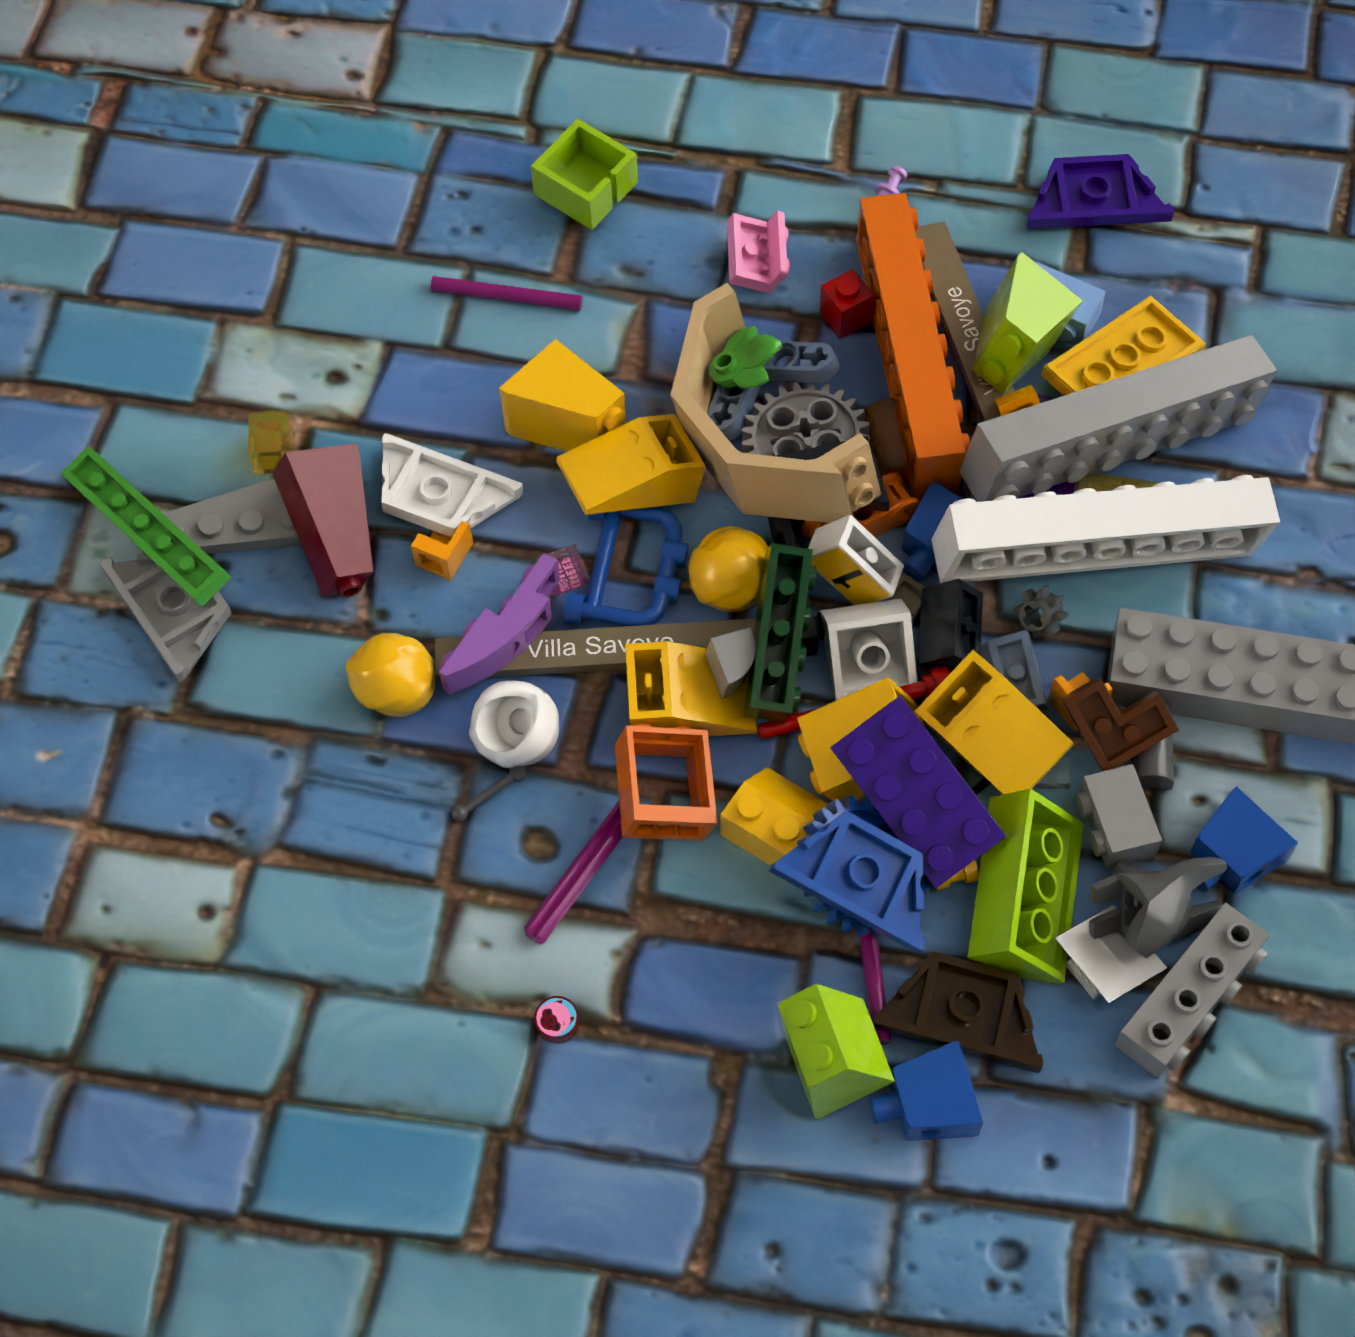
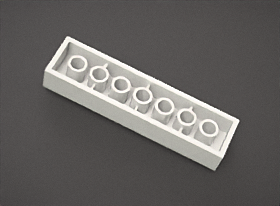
M1241 475L1229 481L1214 482L1211 478L1196 480L1191 484L1175 485L1174 482H1161L1147 488L1123 485L1112 491L1096 492L1092 488H1085L1073 494L1056 495L1054 492H1042L1030 498L1018 499L1013 495H1004L995 498L993 501L976 502V500L970 498L961 499L949 505L931 541L940 583L958 578L964 582L1253 556L1278 526L1280 519L1269 477L1253 478L1251 475Z

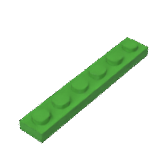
M90 446L61 472L83 496L201 607L231 579L222 567Z

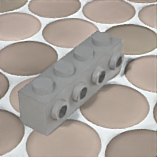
M1225 902L1121 1030L1114 1046L1157 1079L1160 1078L1167 1068L1175 1072L1190 1053V1050L1185 1047L1193 1035L1201 1039L1217 1019L1211 1013L1219 1002L1227 1007L1240 991L1243 985L1237 980L1243 972L1247 970L1253 974L1264 961L1268 953L1262 948L1270 934Z

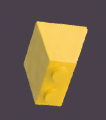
M557 339L553 340L499 387L505 431L513 437L567 452L626 424L624 392Z
M889 677L797 718L802 732L798 734V742L805 756L811 759L814 770L810 771V779L819 795L824 794L832 801L836 799L841 801L849 795H853L855 799L865 796L830 747L901 695L925 727L924 722L914 712L918 708L917 703Z

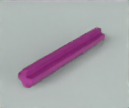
M619 801L525 925V935L537 944L545 943L622 839Z

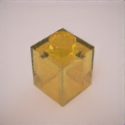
M270 409L258 413H249L248 454L254 473H273L285 452L295 451V432L289 411Z

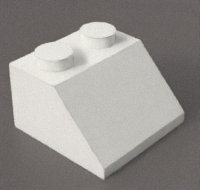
M901 598L820 610L824 627V650L835 701L887 677L898 686L917 682L911 612Z

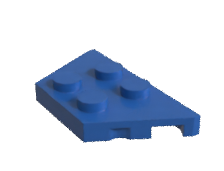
M848 811L843 812L770 866L769 872L915 953L923 950L925 937H921L920 911L924 910V892L920 885V880L923 876V853Z

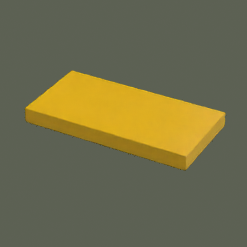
M1150 295L1045 365L1041 376L1064 396L1203 351L1206 343Z

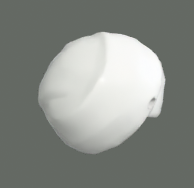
M501 681L485 689L476 701L472 711L469 736L475 748L482 756L501 767L513 768L515 766L531 765L547 757L556 745L559 734V714L551 697L541 688L523 681Z

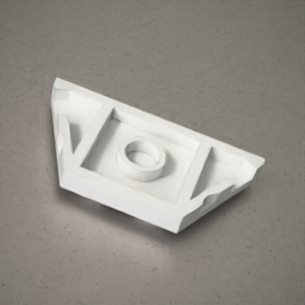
M384 433L382 437V511L452 538L461 521L469 523L471 528L519 499L523 494V483L387 433Z

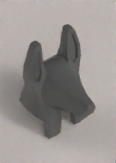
M1216 857L1193 858L1178 862L1161 871L1141 869L1127 862L1116 863L1110 873V877L1091 885L1089 896L1090 901L1095 905L1120 898V908L1091 919L1089 922L1090 935L1093 939H1097L1118 932L1136 952L1145 958H1149L1173 939L1186 937L1200 930L1212 920L1224 905L1222 901L1215 900L1191 906V891L1201 883L1227 870V863L1223 859Z

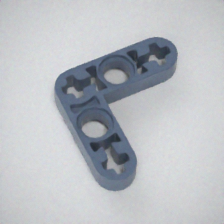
M781 341L782 347L763 366L769 376V381L823 383L831 380L837 374L840 364L832 347L828 344ZM793 356L792 361L788 365L783 367L776 366L781 358ZM718 384L707 415L729 441L737 438L742 433L741 430L746 425L745 416L750 415L761 385L745 389L737 396H729L731 390L737 386L725 388Z

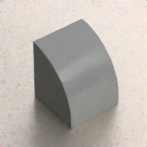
M750 627L711 638L705 656L722 699L732 695L742 686L754 661L756 644Z

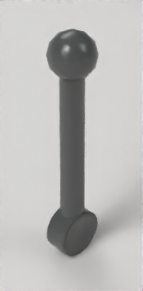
M515 766L510 768L508 775L464 806H455L451 812L453 819L459 822L464 821L468 816V812L512 781H523L526 777L525 767Z

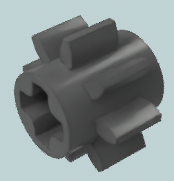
M1049 585L1040 588L1037 593L1032 588L1023 592L1022 598L1025 603H1021L1013 608L1015 612L1019 613L1020 623L1018 628L1032 631L1034 639L1043 635L1045 631L1050 636L1060 631V626L1056 621H1062L1069 616V613L1063 611L1062 601L1064 596L1050 593ZM1040 608L1043 610L1044 613L1042 616L1038 611Z

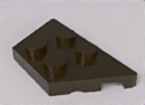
M932 951L912 977L908 978L898 989L896 995L875 1015L872 1022L877 1030L939 1047L959 1041L962 1053L1039 1073L1043 1067V1058L1041 1054H1038L1032 1034L1034 1026L1031 1015L1024 1005L1023 997L1025 994L1019 974Z

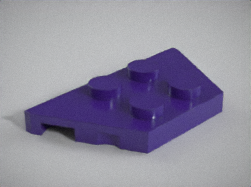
M1129 154L1054 158L1048 171L1047 179L1039 190L1037 201L1028 214L1026 225L1027 229L1171 222L1174 208L1170 203L1164 205L1155 194L1156 186L1148 176L1140 172L1138 164Z

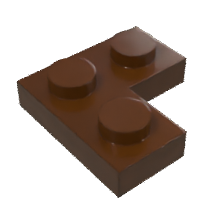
M1096 677L1060 698L1101 771L1118 767L1179 731L1160 694L1156 691L1119 711L1102 679Z

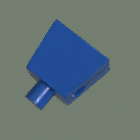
M935 481L931 483L907 524L903 535L902 550L909 555L908 559L903 563V571L916 581H921L930 570L938 574L931 539L949 505L962 499Z
M1236 786L1200 831L1190 851L1194 858L1216 857L1223 859L1227 863V870L1201 883L1196 888L1202 892H1207L1220 881L1229 891L1238 893L1285 864L1290 859L1298 842Z
M959 1041L951 1042L893 1067L891 1072L895 1082L890 1084L892 1092L869 1097V1105L874 1123L879 1124L900 1119L904 1136L909 1141L979 1136L983 1125L982 1116Z

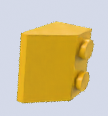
M766 767L744 781L720 814V835L771 866L798 846V840L808 835L803 829L804 825L814 820L813 814L822 808H826L825 806L828 803Z

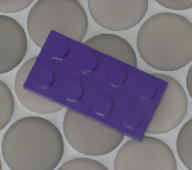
M901 695L830 747L901 842L923 853V873L935 889L1006 837Z

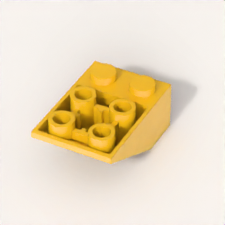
M675 414L638 417L557 456L556 459L585 515L694 503L706 468Z
M669 641L625 644L630 725L648 723L653 727L663 728L688 725L693 729L708 730V737L757 734L756 719L743 717L748 675L742 686L735 693L722 699L705 656L707 648Z
M974 650L960 662L914 711L930 730L1002 795L1032 789L1074 745L1033 703Z

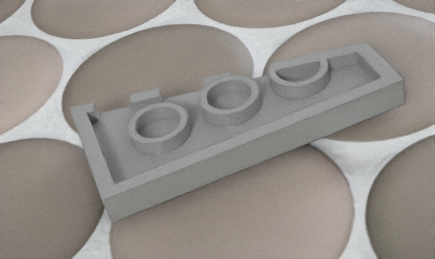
M274 479L163 513L206 554L301 545Z

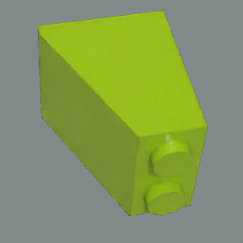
M1021 252L985 308L984 321L972 371L1003 395L1049 353L1083 300Z
M816 983L777 1003L784 1035L815 1119H820L895 1082L864 999Z

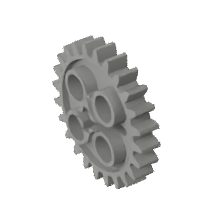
M794 382L793 391L787 392L784 387L778 386L779 396L776 398L769 393H765V405L753 404L754 415L745 416L746 427L741 430L743 453L768 456L847 441L859 433L863 437L868 436L870 440L869 422L865 421L864 409L857 410L855 398L845 401L843 389L837 391L834 395L830 394V384L828 383L820 391L815 390V383H809L807 389L801 390L799 383Z

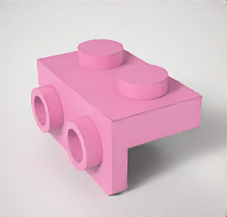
M776 211L768 222L733 213L727 221L729 283L771 294L777 285L787 278L790 270V260L787 258L786 251L788 229L785 227L784 212Z

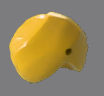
M736 526L721 527L707 534L699 546L693 550L688 566L690 587L698 601L728 613L741 612L754 606L759 599L764 555L769 548L766 542L754 532Z
M381 633L371 637L356 650L345 665L349 686L356 700L365 707L376 710L386 716L406 717L420 711L430 701L435 690L436 677L432 656L418 640L398 633Z

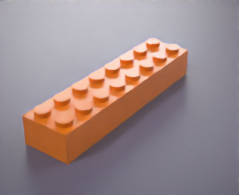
M906 193L860 198L857 250L864 282L875 295L873 324L911 498L914 497L922 500L933 481L955 495H959L961 479H963L959 471L970 445L968 433H961L960 423L963 422L962 405L960 399L954 400L952 390H955L953 367H946L944 357H947L948 354L947 340L945 334H939L937 325L940 324L937 301L931 302L929 293H932L933 290L932 276L930 270H924L922 264L925 261V246L922 238H916L915 231L918 230L917 211L915 207H909Z

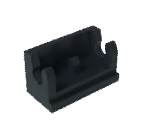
M959 578L922 588L918 665L924 668L936 667L938 665L940 667L946 666L949 673H951L972 650L980 655L983 593Z

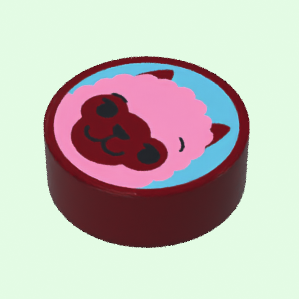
M552 996L543 1000L536 1008L534 1014L536 1030L547 1042L564 1043L570 1040L578 1031L579 1014L571 1000L562 996Z

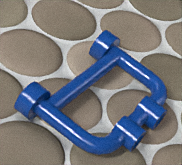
M661 507L589 514L588 519L603 521L587 595L569 591L564 612V623L581 626L583 619L623 626L655 624L663 617L668 607V602H678L681 578L674 577L676 566L685 567L689 543L681 542L682 526L678 517L671 511ZM621 517L662 524L666 528V539L663 543L652 603L644 611H632L601 605Z

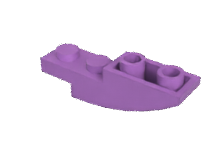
M543 553L535 565L530 564L526 568L521 578L520 587L513 596L508 595L504 599L498 614L485 608L477 620L472 619L469 621L463 631L462 641L454 652H447L440 663L439 674L444 692L451 695L490 677L521 654L540 635L552 619L550 598L548 597L560 581L557 559Z

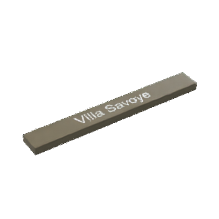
M945 221L920 226L915 233L917 239L922 238L924 241L925 261L922 264L924 270L929 269L931 272L933 290L930 294L933 301L938 303L941 322L981 422L1000 417L1001 414L994 400L1013 392L1014 388L1011 386L1002 395L972 371L984 315Z
M756 618L542 631L521 654L488 678L627 670L625 644L669 641L707 648L711 638L748 627L751 628L754 636ZM462 636L435 638V675L437 681H441L439 666L443 657L449 651L454 652L462 641Z

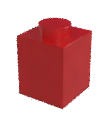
M851 269L821 285L819 313L839 339L872 323L875 295L857 272Z

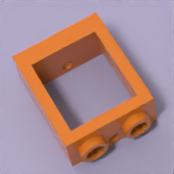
M648 723L626 725L614 744L622 837L704 841L717 825L708 730L693 729L688 725H677L671 728L653 727ZM635 755L686 757L691 807L639 804Z

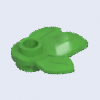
M756 326L743 328L727 340L723 352L711 361L708 368L709 375L715 383L725 388L738 386L741 389H751L763 385L769 381V376L763 366L780 350L782 343L773 336L758 335Z

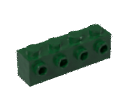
M771 543L764 555L754 629L756 652L748 674L743 717L785 723L792 712L798 711L801 688L795 687L797 671L802 672L806 657V647L801 646L802 631L808 630L811 618V606L806 605L808 590H813L816 578V566L811 565L812 549Z

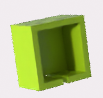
M577 118L531 165L534 195L593 230L613 209V201L618 204L638 183L637 153Z

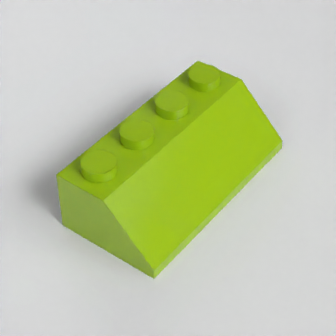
M1031 788L990 797L988 812L1006 837L983 853L981 857L967 958L979 964L1019 974L1020 978L1055 984L1065 983L1068 953L1055 938L1070 930L1072 926L1084 823Z

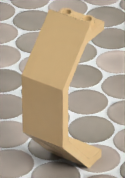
M728 283L695 301L671 391V398L679 421L706 465V469L743 514L831 523L850 514L853 516L852 512L860 507L867 506L875 498L882 495L869 442L861 433L824 455L811 460L743 453L730 443L707 415L716 384L711 379L708 368L711 361L723 352L727 340L733 334L746 327L736 293Z

